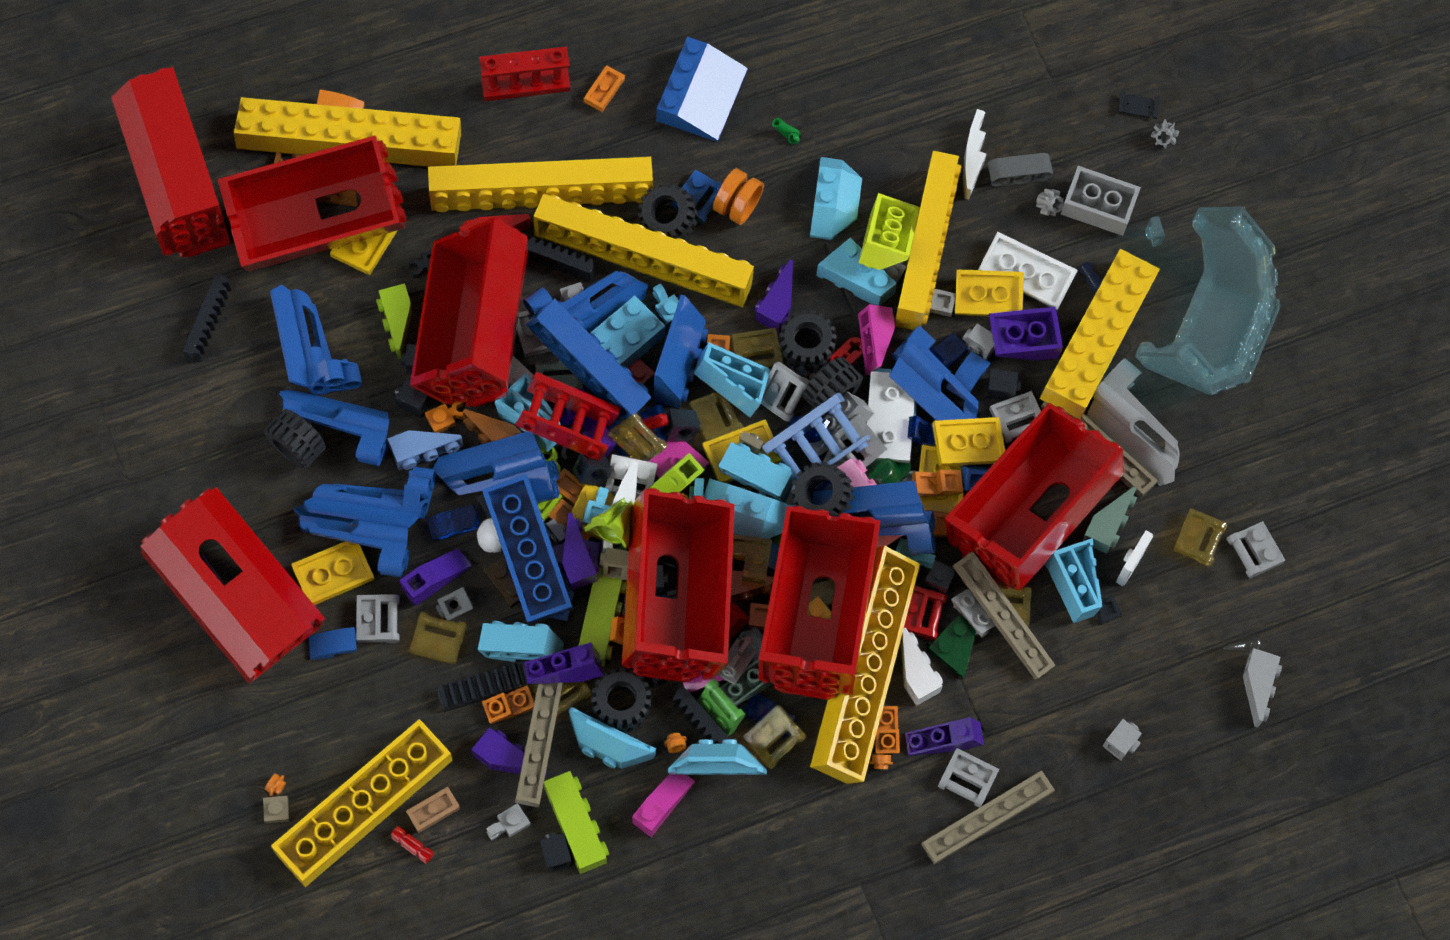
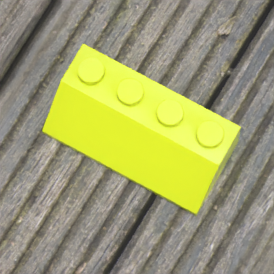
M878 193L870 214L858 263L868 268L881 270L908 260L920 207Z

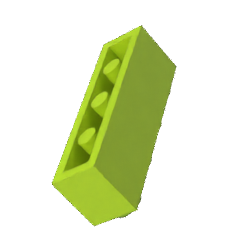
M599 567L600 572L597 573V582L592 584L579 646L592 642L600 654L602 666L605 667L606 659H611L613 646L609 645L612 618L621 614L623 602H619L620 594H625L627 581L604 577L603 568Z
M569 771L544 781V789L560 828L564 833L579 874L607 864L606 856L609 855L605 842L600 843L597 834L600 833L596 820H590L588 812L591 809L587 799H582L579 791L582 790L578 777L573 778Z

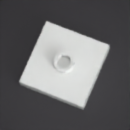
M1145 531L1135 549H1129L1123 559L1126 561V564L1116 583L1125 586L1153 538L1152 533Z

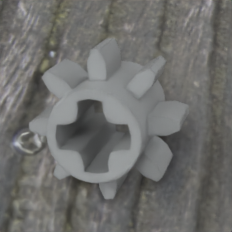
M1164 119L1161 125L1155 123L1154 129L1156 131H1153L1151 137H1156L1155 145H1164V148L1169 143L1175 145L1176 139L1174 137L1179 135V131L1174 129L1175 122L1170 124Z
M1044 189V192L1038 195L1036 207L1042 208L1041 214L1056 216V213L1062 210L1064 198L1059 197L1060 191Z

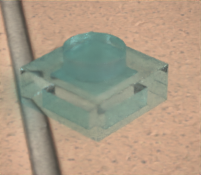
M1159 216L1150 218L1147 227H1145L1146 237L1148 240H1151L1153 247L1160 246L1165 237Z

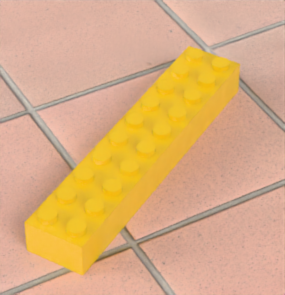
M243 97L240 100L234 129L236 149L304 155L376 135L380 141L383 140L384 144H386L389 157L386 158L389 163L429 167L456 166L461 138V121L458 117Z
M651 157L428 167L431 209L438 212H446L448 210L469 211L470 209L480 208L482 210H491L502 207L504 209H513L524 206L526 208H535L539 205L543 194L555 195L563 201L569 203L576 202L580 205L589 203L601 205L611 202L623 204L633 201L643 203L644 201L641 200L642 196L647 197L649 194L647 190L649 188L653 190Z
M543 194L534 214L535 236L742 308L751 289L754 266L745 260H735L729 258L724 253H714L704 246H694L688 244L683 239L668 237L663 232L650 231L640 224L624 222L619 217L604 215L596 209H586L576 202L569 203L555 195Z
M885 545L877 547L853 694L845 696L842 693H838L836 698L827 701L810 767L846 784L864 782L920 566V563Z

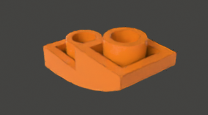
M526 685L508 694H498L482 701L489 723L493 724L532 711L535 700L530 687Z
M883 706L875 737L876 754L900 753L898 706Z

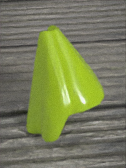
M625 498L620 499L601 514L593 517L584 530L586 532L595 530L608 543H622L623 547L626 548L630 539L632 500L627 503Z

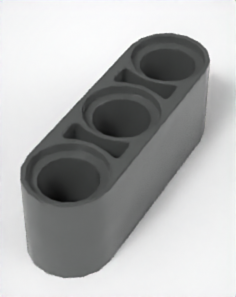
M1048 153L996 158L988 162L991 184L996 187L1047 181L1054 176Z

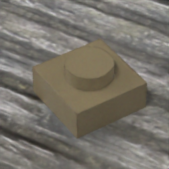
M745 431L742 433L739 443L748 446L751 449L750 452L756 455L763 451L762 446L764 442L758 435L754 433L749 434Z
M288 796L263 798L265 824L289 822Z

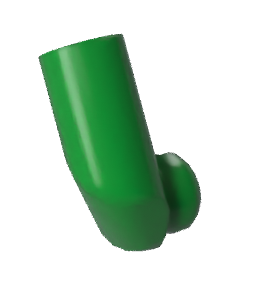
M780 118L773 120L772 126L784 137L788 138L790 144L799 143L801 134L798 129L786 124Z

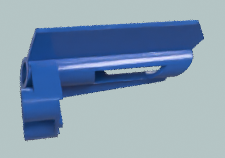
M615 271L565 300L563 303L567 306L568 313L573 318L577 317L584 324V329L590 334L633 296H636L640 301L645 299L648 285L625 272ZM611 283L616 284L590 303V298ZM543 287L523 299V304L530 313L528 314L529 320L544 305L553 300Z
M283 285L272 289L270 294L289 382L307 387L311 393L316 395H325L329 392L352 390L360 387L362 380L357 363L348 362L347 359H331L316 305L312 303L310 297L301 290L293 289L290 291ZM303 308L308 310L315 337V343L312 347Z
M919 325L891 355L896 363L889 377L936 421L975 419L977 417L978 401L932 354L929 348L936 340ZM943 379L965 398L963 412L941 392V382Z
M292 389L280 391L279 395L283 399V409L297 413L306 421L360 436L361 439L356 451L358 462L379 466L381 460H385L389 447L388 441H386L389 425L388 412Z
M531 432L520 433L441 456L433 467L443 482L458 495L479 492L484 488L527 474L537 503L559 498V488L556 480L559 479L557 465L553 460L546 461L534 433ZM494 472L493 478L470 485L463 481Z
M415 466L413 470L409 471L407 485L405 484L404 490L322 484L315 489L312 498L304 501L303 505L307 512L410 528L417 519H424L428 512L435 484L436 470Z
M915 481L854 487V492H851L855 496L854 501L849 502L852 507L850 510L846 509L845 513L854 517L872 515L875 520H880L879 536L907 535L911 555L935 553L936 542L933 531H935V516L932 510L925 511ZM833 489L814 491L813 501L815 505L827 503L832 497Z
M304 505L294 508L302 532L382 549L378 562L380 575L400 578L403 576L409 561V550L407 549L408 527L307 512Z

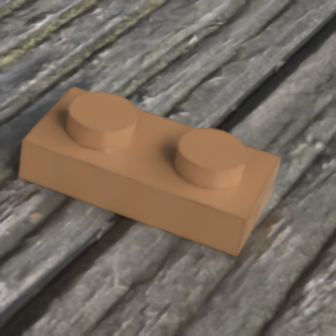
M446 787L410 808L406 813L417 832L420 833L458 811L460 806L450 789Z

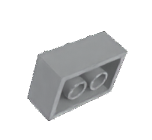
M1078 166L1061 215L1123 236L1141 187Z

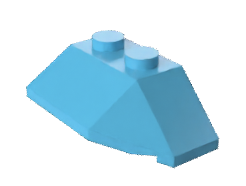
M820 158L810 237L832 240L837 234L857 220L862 178L843 160Z
M710 478L704 494V498L708 500L722 499L726 500L727 503L735 504L733 535L756 543H762L781 534L787 506L793 507L787 503Z
M573 707L570 708L569 718L578 746L586 756L591 758L596 756L603 759L602 762L611 768L617 766L621 769L654 759L656 748Z
M699 740V744H692L668 768V773L672 775H767V769L743 745L737 744V740H722V744H713V740Z

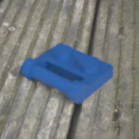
M695 169L682 188L692 196L697 206L709 190L714 191L702 209L698 210V217H695L698 223L704 224L708 219L707 215L713 209L714 200L722 183H717ZM671 202V206L679 210L678 203Z

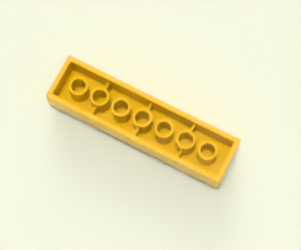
M933 151L895 319L896 327L915 330L919 325L927 324L961 165L957 164L959 156Z
M1122 249L1119 250L1040 397L1041 400L1054 406H1060L1070 415L1081 419L1160 270L1159 268Z
M420 719L417 720L271 845L274 853L303 886L307 887L452 762L451 753Z

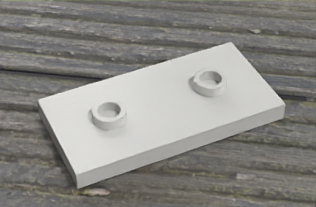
M999 232L994 237L978 269L984 271L1024 272L1023 294L1049 307H1056V310H1058L1077 273L1076 269Z
M871 371L868 406L874 414L867 421V425L887 447V450L878 458H890L894 462L910 463L914 400L889 377L890 373Z

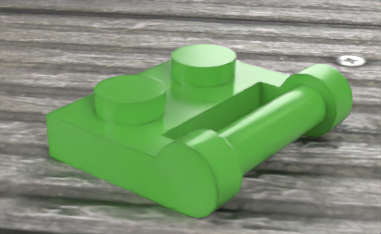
M714 678L705 685V690L697 702L724 733L729 736L735 731L746 714L741 709H737L721 690L719 682Z

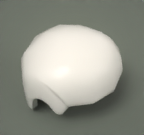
M492 518L486 519L477 531L478 543L486 552H501L502 547Z

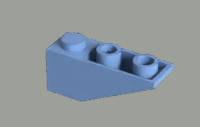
M409 430L388 438L389 448L398 470L412 469L420 462L433 461L441 454L454 453L460 447H463L461 435Z

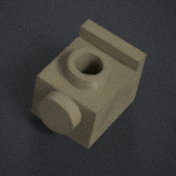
M607 548L606 553H601L599 566L603 567V576L627 580L629 551Z

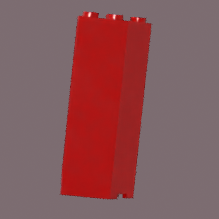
M162 68L157 72L138 75L134 79H130L111 98L162 254L172 255L173 252L180 254V257L188 258L231 245L221 209L174 68Z
M374 135L217 179L226 213L231 224V231L241 267L250 272L404 229V222L407 219L404 209L400 205L404 202L401 191L394 184L398 180L395 170L387 161L386 157H389L383 140L380 141ZM347 190H354L359 193L361 204L358 209L321 220L316 199Z
M494 217L469 227L468 231L460 230L433 241L410 381L411 387L443 404L453 405L454 401L466 402V406L477 407L507 397L528 256V237L519 232L518 229L512 228L501 219Z
M1048 403L945 517L948 542L954 548L959 547L960 552L963 554L962 558L973 551L996 584L1003 589H1009L1013 586L1015 590H1022L1124 474L1123 449L1118 443L1105 439L1099 431L1095 429L1086 430L1082 420L1071 417L1062 407ZM1055 484L1067 486L1070 490L1068 498L1047 522L1030 511L1051 486Z
M216 487L212 490L209 488L194 501L189 499L180 506L181 511L173 516L171 513L160 522L162 525L154 533H150L142 540L141 554L250 684L277 663L284 655L322 627L325 617ZM207 540L217 541L243 571L225 586L199 556V547Z
M656 488L644 489L631 507L622 665L626 668L633 667V673L636 675L678 682H690L692 678H698L699 676H702L704 680L713 679L728 664L735 504L727 503L726 500L722 499L708 500L703 496H692L691 499H685L679 492L665 493L660 492ZM662 556L672 557L678 565L676 599L655 596L657 561Z
M787 506L759 656V680L764 683L773 682L775 689L782 693L826 700L836 698L838 693H842L845 696L853 694L878 545L880 520H875L872 517H854L848 513H840L838 517H833L829 515L828 511L822 509L815 511L805 509L802 506ZM822 577L829 578L835 584L830 619L807 616L812 585L815 580Z

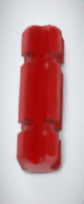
M663 413L633 422L629 425V428L631 429V434L636 435L665 426L669 421L667 415Z
M396 827L392 831L391 838L397 843L400 842L401 846L413 855H418L421 861L428 863L432 859L433 851L427 847L424 848L423 844L410 834L406 835L402 828Z

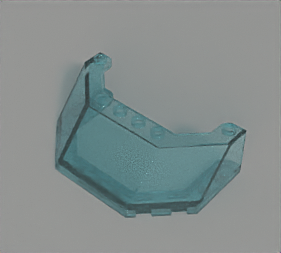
M1198 207L1192 225L1202 239L1205 270L1191 299L1183 322L1173 344L1157 349L1151 342H1142L1135 354V357L1146 369L1208 395H1214L1218 391L1228 390L1236 387L1238 384L1250 382L1280 310V299H1276L1275 286L1278 285L1277 268H1273L1272 255H1275V245L1244 207Z

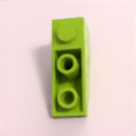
M405 283L379 290L380 299L376 300L379 312H384L386 317L382 319L385 332L390 331L392 337L388 339L391 352L396 351L398 359L402 358L412 316L411 302Z
M688 453L649 488H656L660 492L665 493L680 492L699 476L704 469Z

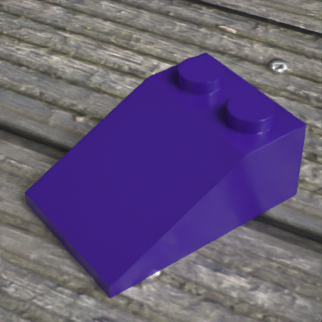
M1056 307L989 313L996 356L1035 361L1058 359L1060 357L1063 345Z

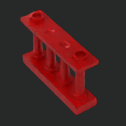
M567 46L479 57L484 101L571 91Z
M536 372L527 388L528 392L534 394L529 411L523 409L515 426L586 455L591 459L600 461L608 449V445L601 443L606 425L611 427L619 414L620 407ZM543 398L555 403L550 421L537 415ZM564 407L576 412L571 429L559 425ZM585 416L598 421L592 438L580 434Z

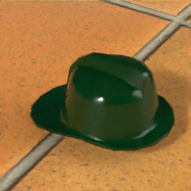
M878 458L867 466L865 474L869 480L873 479L877 485L898 483L908 476L911 464L894 462L890 458Z

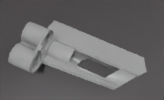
M1124 358L1097 387L1087 417L1156 478L1159 486L1174 481L1175 469L1179 463L1178 441L1129 392V389L1135 384L1133 382L1142 372ZM1142 420L1165 440V450L1139 429L1135 422Z

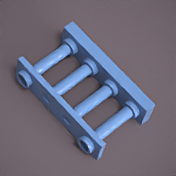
M837 393L762 447L767 454L772 451L775 454L778 453L785 465L791 468V472L797 481L799 479L797 474L801 470L785 449V442L790 438L793 441H797L811 463H822L804 437L805 432L803 429L809 425L812 428L815 427L835 456L827 462L830 465L835 464L853 450L857 453L868 446L866 441L871 437L868 434L860 438L841 410L842 406L840 403L845 399L840 393ZM827 412L835 416L853 442V445L843 452L822 423V416Z

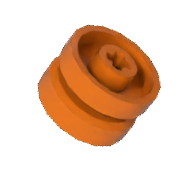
M738 168L733 169L716 195L713 210L723 216L730 212V220L739 225L744 224L762 195L764 183L754 177L747 181V174Z

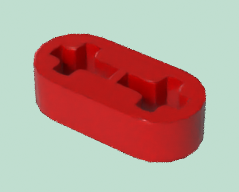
M853 337L847 340L831 356L830 361L844 357L854 366L863 357L861 339ZM851 345L853 347H856L858 345L859 352L855 350L851 354H849L851 351Z

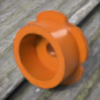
M673 733L667 736L664 745L669 753H677L687 747L685 743L687 738L681 736L680 733Z
M872 754V762H869L874 764V769H888V765L893 764L891 762V755Z
M275 773L270 778L265 787V790L270 792V796L275 793L279 795L286 785V782L283 781L284 775L279 776Z

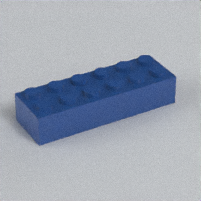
M553 299L544 305L525 324L597 398L620 407L617 416L620 422L633 417L651 398L648 394V389L642 383H637L632 378L631 371L625 366H621L616 361V356L611 351L605 350L600 345V340L594 334H589L584 329V324L577 317L573 318L568 313V308L563 302Z
M527 474L482 489L527 622L533 624L574 609Z

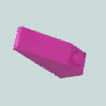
M869 304L858 313L866 375H871V371L874 372L881 367L895 329V318L893 317L891 307Z
M669 774L632 817V823L652 837L695 781L688 775Z

